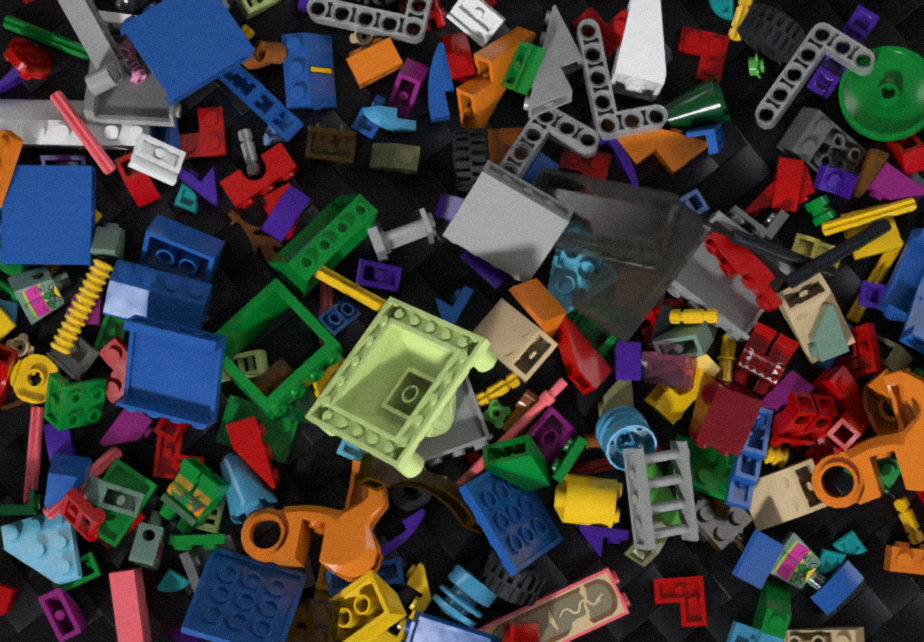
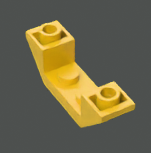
M419 562L417 566L412 564L405 577L409 578L406 584L422 594L421 597L416 595L409 606L412 612L408 618L413 619L416 610L424 613L432 600L425 566L422 562ZM404 617L400 620L396 627V630L399 631L398 634L387 629L370 642H401V639L406 640L408 634L404 633V628L408 618Z

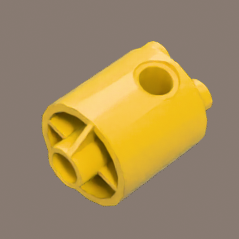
M567 473L562 483L556 486L554 508L563 523L612 528L613 525L619 522L620 507H616V501L621 498L622 483L617 482V479Z

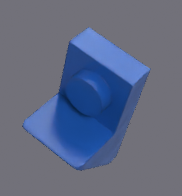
M464 286L462 290L457 289L451 299L455 303L453 307L435 297L441 319L455 325L473 290L467 286Z

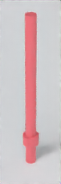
M560 378L548 391L545 390L539 396L540 399L497 442L515 438L546 406L549 407L556 401L555 397L568 385L566 381ZM483 456L456 481L457 484L470 482L484 468Z

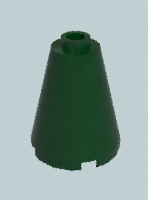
M717 75L710 76L665 104L664 108L668 113L665 125L670 124L671 128L731 121L729 115L725 116L726 113H729V109L722 88L719 87L718 83H714L719 81Z

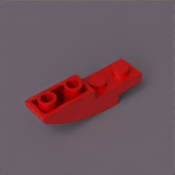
M715 232L702 238L705 242L706 250L719 261L721 271L725 275H729L730 278L740 274L743 285L753 292L756 296L755 300L761 309L770 312L783 304L768 284L775 279V276L752 252L732 244L730 238Z

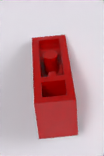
M844 365L824 370L811 385L815 387L818 395L833 397L838 415L846 410L865 426L863 434L869 428L858 384Z

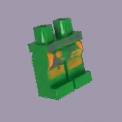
M184 458L180 464L181 470L174 481L168 486L166 493L160 498L164 503L159 514L168 520H173L177 514L182 517L176 527L183 534H190L196 526L204 525L209 515L230 488L229 484L217 474L211 473L212 470L197 458Z

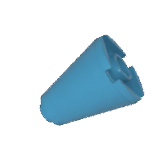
M233 452L222 458L223 461L220 463L223 480L230 485L226 492L230 518L234 524L244 523L242 518L249 517L253 512L262 508L275 507L273 503H278L276 496L239 454Z

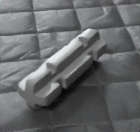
M249 128L239 130L238 136L240 142H242L241 148L244 161L247 164V173L249 176L261 174L259 163H257L258 157L254 142L251 140L253 139L252 132Z

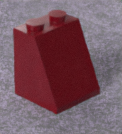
M703 373L688 434L695 440L694 444L701 448L708 449L711 446L716 448V452L724 456L730 457V454L740 456L763 401L745 387Z

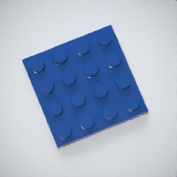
M489 471L458 488L463 500L470 507L477 523L482 527L490 545L495 549L503 567L510 576L520 572L564 540L535 490L525 491Z
M220 548L211 549L181 626V633L212 642H285L308 574L269 562H261L251 557Z

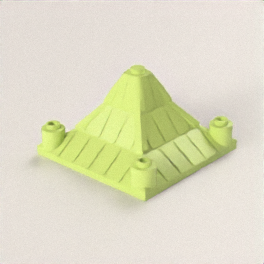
M390 296L308 411L305 418L320 427L329 436H338L392 465L405 477L412 478L417 476L424 467V459L415 451L419 443L425 437H436L450 429L456 410L455 394L468 375L469 370L473 366L479 372H486L492 369L497 361V354L490 347L491 343L486 338Z

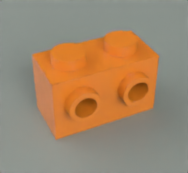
M380 37L371 42L372 46L364 50L358 48L350 52V57L346 58L347 64L360 89L402 68L403 62L390 37L386 39Z
M895 541L894 546L886 545L884 570L924 575V544H919V549L909 548L910 543Z

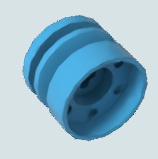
M627 405L613 407L607 410L596 424L595 435L609 463L616 469L625 471L624 448H644L645 454L656 452L657 441L655 435L643 415L636 408Z
M457 563L447 576L454 584V587L451 589L441 584L439 588L447 596L444 598L435 592L432 599L453 620L474 629L477 623L469 615L472 613L481 619L483 615L476 606L479 603L489 608L497 598V595L492 593L478 577Z

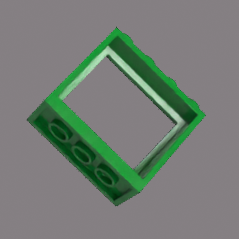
M361 194L339 195L268 264L304 298L321 282V280L313 275L323 265L333 270L369 235L367 229L374 227L378 211Z
M277 278L270 282L215 333L227 336L223 372L271 420L281 416L293 400L302 397L306 388L312 383L319 381L324 372L330 366L336 365L344 354L340 343ZM290 307L325 344L266 398L231 360Z

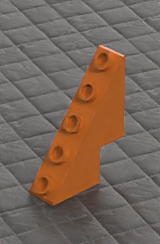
M518 26L474 53L476 76L456 88L462 128L472 129L484 128L506 90L501 84L520 40L531 44L536 36L535 32Z
M634 118L625 119V123L629 127H636L638 125ZM609 122L601 124L608 132L614 130L613 125ZM670 128L669 131L660 129L655 132L617 139L628 154L633 167H636L653 153L670 175H673L708 148L706 137L686 138L682 130Z

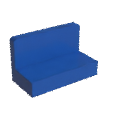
M722 123L691 126L686 132V138L706 135L709 154L719 153L725 145Z

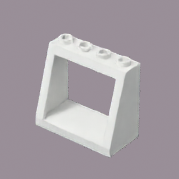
M629 0L626 8L628 17L622 43L616 50L610 76L612 90L616 94L654 102L666 78L661 0Z

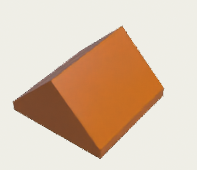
M537 278L511 287L509 291L538 326L550 338L554 336L567 314L558 301Z

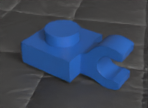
M376 95L371 107L377 105L384 106L386 99ZM362 106L351 127L373 140L380 126L373 123L363 114V108L365 107Z

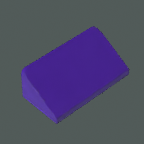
M465 250L459 256L465 264L494 290L509 276L508 273L493 267L484 259L472 255L468 250Z

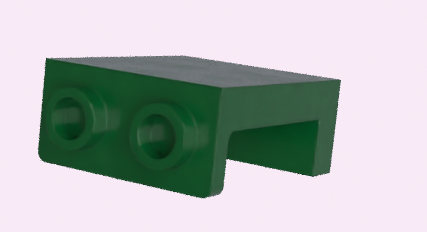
M44 489L29 490L28 504H0V515L42 514L46 495L44 494Z

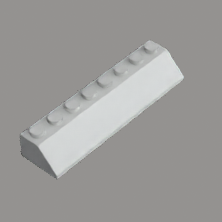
M0 99V131L11 130L24 140L22 148L86 149L51 100ZM68 100L104 150H133L137 137L141 132L152 137V126L87 123L83 112L84 101Z

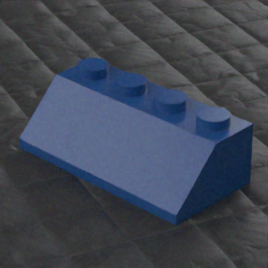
M117 259L109 279L103 314L123 320L134 315H140L202 330L213 297L212 284Z

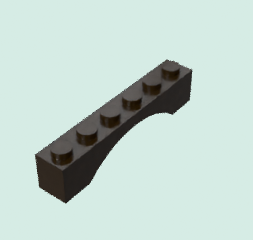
M370 453L362 455L356 483L377 492L397 486L423 490L445 504L455 515L462 527L479 534H485L458 489L465 484H457L452 482L447 476L433 474L425 467L417 476L407 478L395 467Z

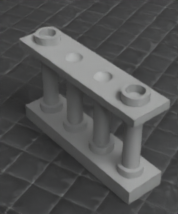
M424 208L419 209L421 219L385 233L384 231L378 232L377 226L367 229L379 262L382 263L389 260L387 254L391 253L392 249L427 236L429 244L434 243V236L437 233L434 228L436 224L431 212L426 214Z
M673 440L670 441L671 450L648 454L644 453V448L630 447L623 449L634 549H656V539L680 534L682 540L699 541V524L696 519L689 461L690 449L687 441ZM672 460L674 475L647 478V464ZM675 485L677 500L650 503V489ZM678 510L679 525L653 528V514Z

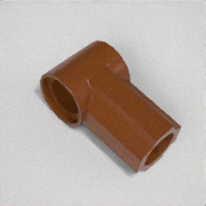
M258 41L253 46L255 49L253 56L241 64L249 71L270 64H282L286 58V47L282 42Z
M527 388L517 401L516 408L501 428L507 432L540 399L539 396ZM541 412L533 420H536ZM531 422L515 438L521 437Z

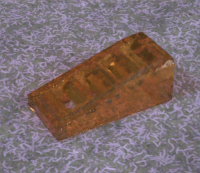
M874 148L866 152L859 172L860 177L852 195L853 198L857 199L866 192L889 158V153Z
M280 358L253 384L265 395L279 387L295 370L283 358Z

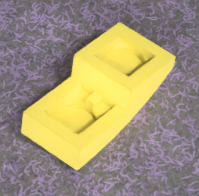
M797 233L791 250L815 259L835 246ZM840 261L837 262V263H835V264L832 265V266H834V267H836V269H838V266H839Z

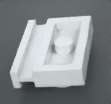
M458 0L446 16L481 47L487 45L488 41L506 20L484 0Z
M141 132L137 137L128 167L173 186L177 181L186 152Z

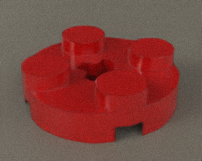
M14 38L3 53L4 58L18 70V75L25 80H30L31 78L38 80L46 79L51 73V66L53 65L49 54L39 45L35 47L29 45L28 42L30 40Z

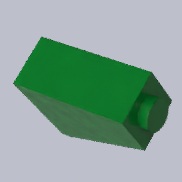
M530 434L482 446L483 467L489 472L525 491L551 486L549 465Z
M766 580L751 627L762 633L785 639L792 616L790 587Z

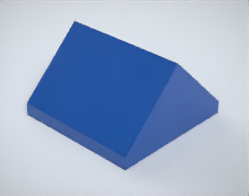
M55 453L48 473L44 506L48 509L63 499L73 487L77 489L88 481L93 461L87 457Z
M755 529L732 574L762 589L784 545Z

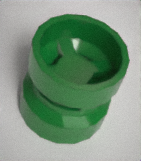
M827 194L804 205L806 210L813 214L812 221L815 227L837 217L835 210L828 205L830 200Z

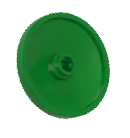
M881 46L870 49L875 56L874 69L870 74L860 76L846 68L839 84L841 112L848 124L867 138L886 142L908 138L924 127V58L903 47ZM860 58L857 60V64L859 66H867L870 64V60Z

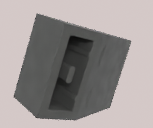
M802 107L776 146L789 158L804 160L803 165H807L808 171L815 176L821 163L853 172L866 153L864 148L820 110Z

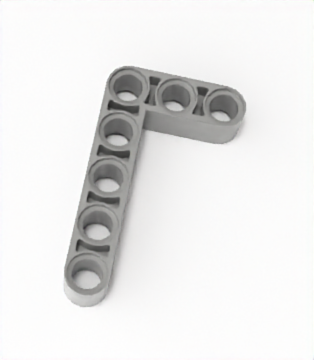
M58 0L96 69L85 75V82L92 94L97 96L131 79V69L93 0Z
M309 0L307 11L311 20L318 24L384 38L390 37L393 40L417 44L425 37L433 0H408L405 15L339 0ZM417 2H422L426 7L423 11L417 12L413 9V5ZM322 5L325 7L324 12L320 15L312 13L315 6ZM341 10L349 13L348 17L344 20L336 18L337 13ZM365 15L373 18L372 22L368 25L360 23V19ZM389 20L397 23L393 30H386L383 27L384 24ZM410 26H418L421 29L417 35H410L407 32Z
M593 19L582 20L577 28L576 40L582 55V69L594 128L599 138L602 140H612L660 130L668 118L667 110L661 105L654 104L617 111L600 27ZM590 28L594 35L586 37L582 34L581 30ZM590 51L596 52L599 59L595 61L589 60L586 54ZM600 75L604 82L602 84H595L592 82L591 77ZM603 98L608 101L609 106L600 108L596 104V100ZM652 113L659 114L661 122H652L649 115ZM634 118L638 125L636 127H629L626 125L625 119ZM609 122L613 125L614 130L606 132L601 128V124Z
M825 22L816 24L756 108L755 117L758 126L762 129H771L778 123L825 54L854 73L866 76L874 69L875 56L873 52ZM820 32H825L829 37L824 41H820L816 38V35ZM840 45H846L849 47V51L841 54L836 48ZM806 52H812L815 57L810 61H806L802 58V55ZM867 58L870 60V64L859 66L857 60ZM792 72H798L801 74V77L796 81H792L788 78V75ZM777 92H785L787 97L782 101H778L774 98V95ZM765 111H769L773 114V117L768 121H764L760 118V115Z
M555 108L530 118L499 166L522 179L548 139L580 157L591 158L597 153L599 135L594 129ZM546 117L549 118L551 121L544 122L540 119ZM568 129L572 133L565 134L561 130ZM535 136L538 140L531 141L528 137ZM590 141L593 145L586 146L582 142ZM523 155L526 158L523 160H518L515 158V156Z

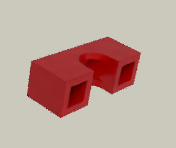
M281 142L260 155L266 164V172L259 180L247 179L239 169L219 182L237 209L241 207L243 210L249 208L255 203V198L261 194L263 196L268 195L276 189L275 185L281 181L286 183L296 176L295 172L298 171V168Z

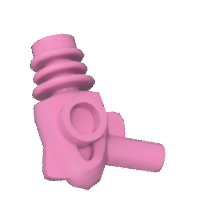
M126 37L121 44L117 45L131 69L132 78L130 81L138 85L146 79L147 74L139 65V61H137L135 56L137 53L136 48L132 46L133 44Z

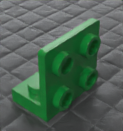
M58 372L49 373L43 417L58 431L100 423L103 415L107 380L105 378L70 383Z

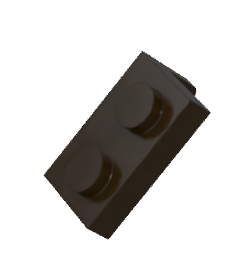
M314 123V126H308L307 128L308 137L305 158L354 164L357 132L352 131L353 128L348 126H338V129L328 128L327 124Z

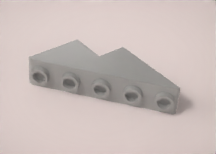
M553 5L552 11H547L545 25H548L547 31H542L540 46H543L542 48L546 50V53L531 85V95L525 97L523 109L528 111L529 119L572 102V88L565 75L582 69V55L556 5Z

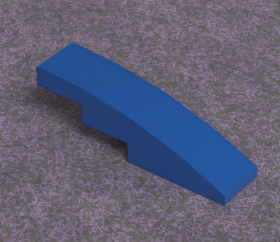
M241 65L219 77L236 96L286 142L304 126L293 113Z
M760 408L740 456L734 455L724 504L743 510L751 508L754 485L758 483L762 459L766 457L773 410Z

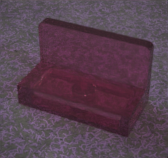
M643 351L641 361L647 363L644 379L646 383L684 389L693 388L697 360Z

